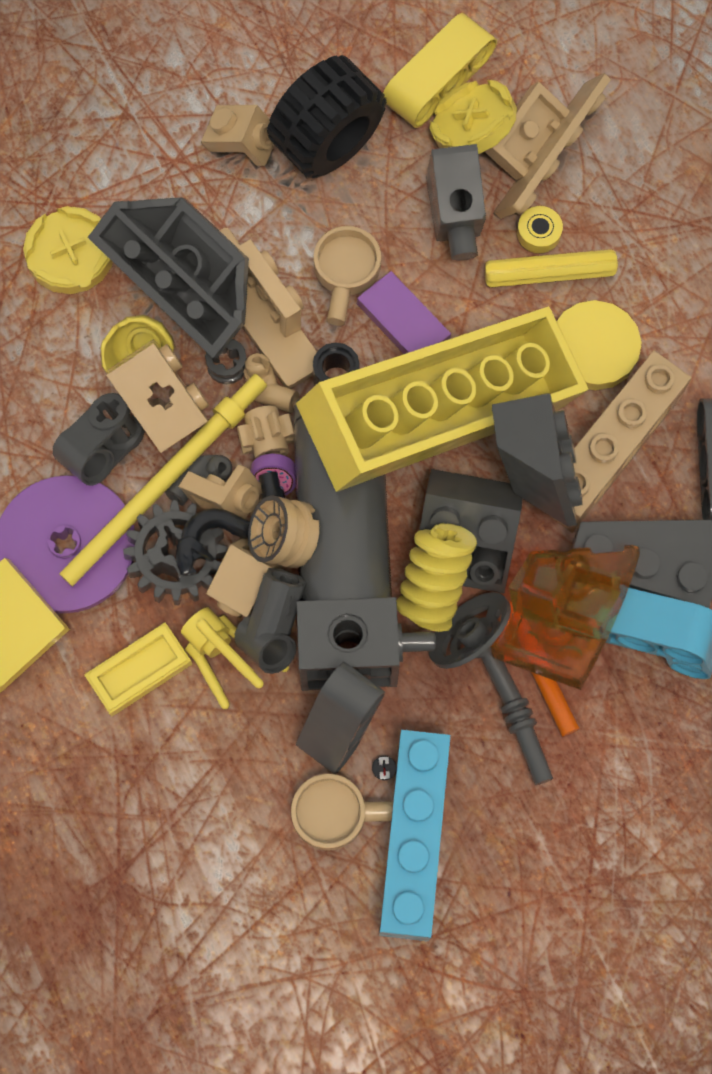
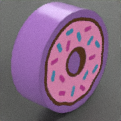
M271 453L261 455L252 462L250 471L259 483L260 475L277 472L281 489H284L285 495H288L295 489V463L290 458L281 454Z

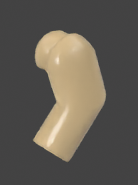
M260 353L250 355L245 361V381L247 382L253 374H257L267 384V388L255 401L267 406H276L280 410L292 413L295 402L299 400V392L278 385L273 368L270 366V361L266 355Z

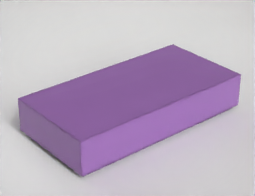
M392 271L357 297V305L403 354L451 338V333Z

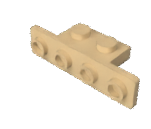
M605 73L585 82L567 108L540 82L529 87L516 106V121L508 135L496 146L484 151L516 180L494 211L500 219L514 213L521 215L533 204L537 197L534 190L540 181L548 179L560 164V161L557 159L563 148L572 145L583 131L580 124L586 115H591L603 103L605 95L602 92L611 80Z
M223 228L219 231L249 258L246 317L243 328L261 354L268 357L270 366L283 385L291 389L313 376V359L317 353L301 330V310L304 308L302 300L291 285L285 287L277 277V266L267 251L259 252L251 239L240 245L228 228Z

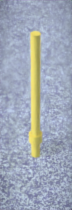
M253 374L231 398L225 396L212 410L214 415L59 573L70 586L73 587L137 521V517L140 514L143 515L227 428L233 429L244 418V410L267 388L264 380L257 374Z

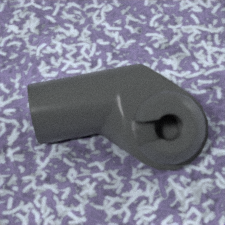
M223 455L200 456L165 493L172 501L177 500L178 505L184 506L189 498L178 486L188 471L203 478H207L209 474H212L227 481L232 473V463Z

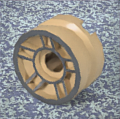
M273 495L263 498L255 507L248 528V545L253 557L257 561L275 565L278 563V565L290 568L304 566L312 557L319 538V520H314L311 514L315 512L313 506L310 503L289 500Z

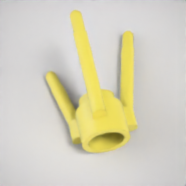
M206 607L195 613L185 623L181 634L189 641L185 651L196 662L220 707L228 709L230 706L229 701L206 660L205 654L213 658L222 653L256 688H262L264 683L254 670L229 646L231 637H235L237 627L225 615L218 617L209 607ZM289 666L286 669L282 670V672H287L289 670Z

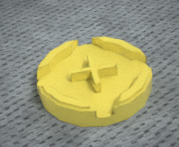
M487 80L489 84L478 85L477 81H473L450 91L434 110L436 117L433 122L430 120V131L438 147L448 148L477 144L478 154H481L496 146L508 135L516 121L517 107L508 88L498 81Z
M66 206L58 208L57 212L51 213L48 216L45 213L35 220L26 233L23 251L28 269L40 285L53 292L75 294L87 291L103 281L111 269L113 261L88 238L101 220L98 215L85 208Z

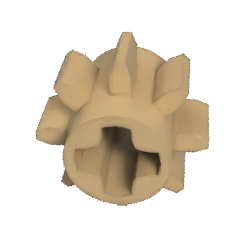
M268 405L252 409L244 415L246 424L237 426L244 455L253 452L256 459L264 454L275 453L286 456L289 453L287 444L294 442V427L289 413L280 416L276 406Z

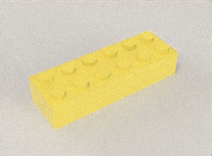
M548 306L321 381L303 396L296 405L333 487L338 492L495 434L492 404L550 393L555 411H557L589 389Z

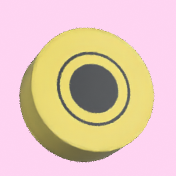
M545 206L531 207L519 219L517 238L520 244L530 252H549L560 241L563 230L562 220L551 208Z

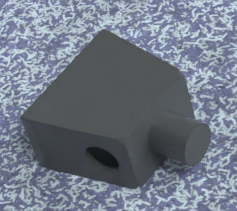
M477 144L432 149L426 182L436 241H449L452 260L472 259L478 256L476 237L481 235L486 220Z

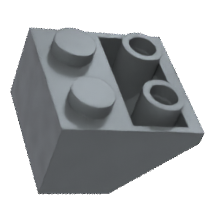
M550 393L492 404L497 448L514 494L567 527L577 525L574 507L583 505L579 479L578 476H575L574 463H576V454L572 436L569 435L565 411H555Z
M431 469L420 530H431L436 524L450 523L462 526L476 537L477 546L472 552V562L467 569V579L463 586L504 594L523 499L514 494L511 484L507 482Z

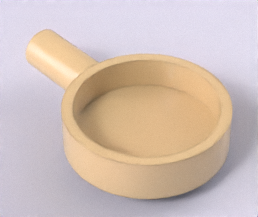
M341 226L331 229L319 239L314 249L313 257L316 277L326 289L332 292L327 322L335 326L345 324L350 295L359 294L370 288L377 280L381 269V251L377 241L367 231L354 226Z
M321 774L310 778L299 787L292 801L291 817L297 834L305 843L319 850H337L355 840L361 832L364 822L391 821L393 801L364 802L359 789L350 780L335 774Z

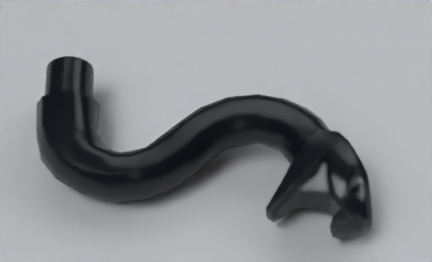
M269 472L259 476L263 492L260 495L261 499L270 495L285 498L284 489H281L277 472ZM215 508L203 510L193 515L185 524L181 540L177 544L176 563L180 574L183 576L195 574L196 570L192 568L195 560L203 559L209 562L215 560L200 543L201 536L207 529L219 527L235 536L248 539L250 521L227 510Z

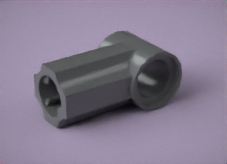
M268 568L267 573H264L252 614L245 617L239 623L234 637L236 646L265 673L269 674L279 673L286 669L295 657L296 644L290 637L297 615V601H301L307 583L298 574H293L283 569Z

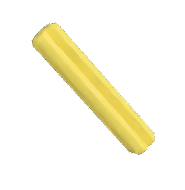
M612 249L489 260L485 263L484 275L486 284L489 287L608 277L616 274L618 260L616 252Z

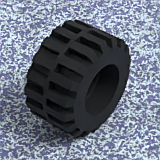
M332 56L303 73L283 94L269 119L270 123L267 127L268 138L307 178H318L326 175L349 161L371 138L386 109L387 100L385 94L346 56Z

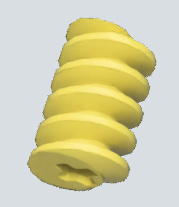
M440 523L434 525L431 530L424 529L415 533L414 541L418 547L410 550L409 557L413 563L408 564L405 568V576L408 579L401 583L400 592L403 596L396 600L397 611L401 615L409 618L424 629L436 632L449 631L452 627V618L457 612V602L462 595V586L467 579V569L472 562V552L477 546L476 537L464 527L450 523Z

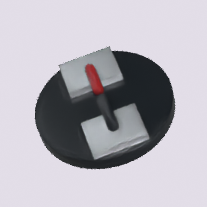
M388 756L378 757L372 765L373 774L379 780L391 779L396 773L394 760Z

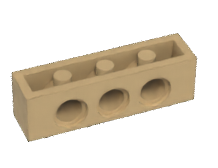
M656 351L649 355L574 448L576 454V463H574L575 476H578L583 505L574 507L577 525L567 527L558 520L554 519L571 533L575 532L580 523L583 522L682 398L692 378Z

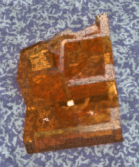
M625 545L622 552L593 553L590 547L574 548L566 552H558L556 550L531 551L508 587L514 611L510 615L503 632L491 646L493 658L581 690L609 637L624 602L640 556L639 547Z

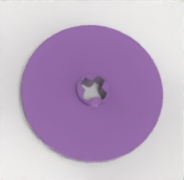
M57 476L36 482L20 492L9 503L0 518V561L4 558L10 559L56 613L80 612L97 606L120 588L128 576L127 568L134 562L125 560L123 549L135 547V545L127 540V531L73 587L59 573L125 505L113 491L101 483L93 486L86 485L76 476ZM134 524L128 530H135ZM69 534H72V540L76 547L74 550L66 548L62 554H59V549L55 543L56 539L65 540Z

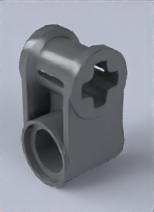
M108 393L96 399L72 426L58 436L53 445L52 454L55 460L81 482L93 486L102 482L110 474L111 470L131 450L140 444L145 431L136 417L129 414L130 409L122 397L117 393ZM103 410L108 412L112 420L105 417ZM121 427L127 428L130 432L129 437H127Z

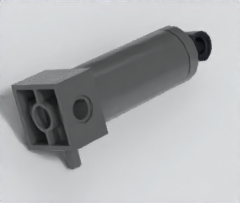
M336 342L326 344L320 348L313 359L314 386L321 381L330 379L325 373L331 368H342L347 373L360 369L358 355L346 344ZM297 400L293 407L296 500L310 503L315 509V512L311 513L313 519L319 520L317 547L307 563L299 567V576L307 582L301 601H297L298 657L301 690H321L330 675L342 662L349 664L378 687H397L400 662H403V652L434 651L436 649V634L434 632L402 633L401 623L397 621L396 597H392L386 474L336 492L297 408L296 403L299 401ZM346 641L357 644L356 647L350 649L342 648L338 645Z

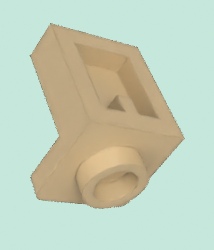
M238 465L227 482L212 474H209L207 478H203L188 471L178 486L191 502L197 505L199 510L223 509L244 519L255 509L259 497L263 493L259 481L247 467Z

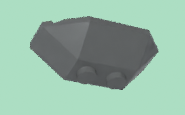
M185 198L116 201L88 236L110 260L212 358H218L245 324L249 258Z

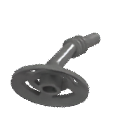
M490 592L481 594L457 608V612L452 618V627L449 631L435 632L436 649L429 651V656L436 666L444 669L455 668L475 658H481L504 704L501 707V712L508 714L505 717L506 724H512L508 730L510 734H515L534 784L540 785L552 780L553 776L534 730L537 722L535 718H530L533 711L531 708H526L529 704L528 698L521 697L496 647V639L508 623L511 606L505 596L500 593ZM488 610L486 617L480 619L474 617L475 615ZM453 638L450 644V652L452 654L446 656L448 643Z

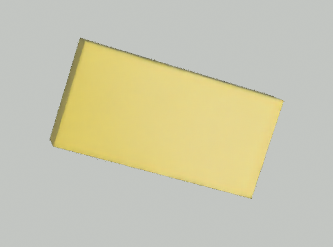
M165 622L84 675L111 717H113L191 666L192 661Z

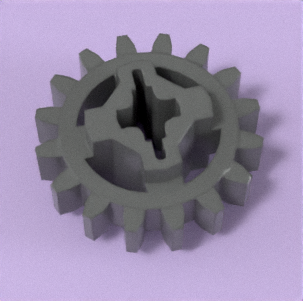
M173 500L170 511L163 512L162 508L155 504L153 505L154 517L149 520L141 514L137 517V522L141 529L140 532L135 530L127 531V540L135 545V547L123 549L125 560L136 561L127 568L130 578L142 576L138 583V590L144 593L151 587L154 588L155 602L160 603L165 594H171L174 605L177 606L180 605L182 594L186 593L196 602L199 600L198 588L203 586L205 589H209L213 580L211 574L215 575L221 564L216 559L224 558L227 552V546L216 544L224 538V531L222 528L207 529L202 534L200 543L215 560L213 562L206 561L203 568L197 574L183 576L180 574L175 557L168 553V538H170L173 546L176 545L177 547L183 530L175 527V525L185 526L187 521L197 514V505L192 503L186 512H182L179 510L177 500ZM157 532L158 539L155 546L148 549L147 554H144L148 540ZM166 574L176 578L178 582L166 581L157 576Z

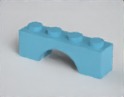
M401 730L379 936L428 942L431 939L451 735Z

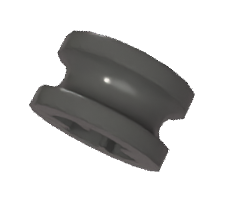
M234 339L230 341L221 353H227L228 357L233 359V368L226 369L223 364L215 365L214 362L220 363L219 356L215 359L207 352L205 355L209 375L213 380L221 384L236 383L244 376L245 361L247 359L245 349L241 343Z

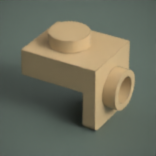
M216 105L201 140V143L210 152H244L256 166H265L274 147L267 133V127L270 123L269 118L258 105Z

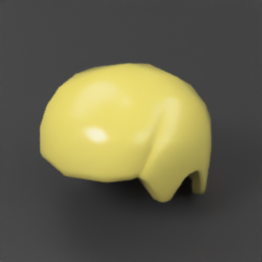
M149 316L125 317L110 329L101 343L102 367L107 373L108 369L153 339L160 348L168 344L174 352L173 337L163 323Z

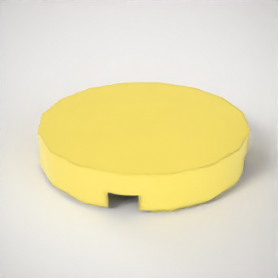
M593 300L577 303L564 311L557 320L558 326L588 389L601 390L613 388L628 378L639 360L642 342L638 326L627 312L612 303Z

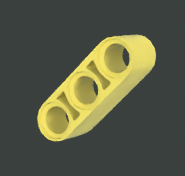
M460 13L456 15L389 81L383 92L387 100L386 105L414 128L421 127L435 114L436 106L450 91L465 84L488 61L496 48L497 39L466 14Z

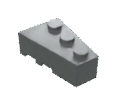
M712 520L581 522L575 534L564 572L709 608L712 600Z

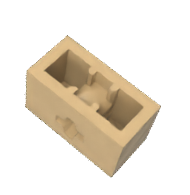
M153 339L108 369L106 376L157 449L162 453L208 422L203 410L209 404L194 382L186 387L176 371L183 366L169 345L165 344L160 348ZM158 382L162 388L168 385L172 387L169 391L170 401L165 404L160 398L154 401L150 399L153 395L152 385Z

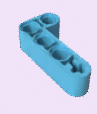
M551 569L539 570L524 616L531 622L546 628L665 657L669 667L678 673L697 679L711 678V609L695 603Z

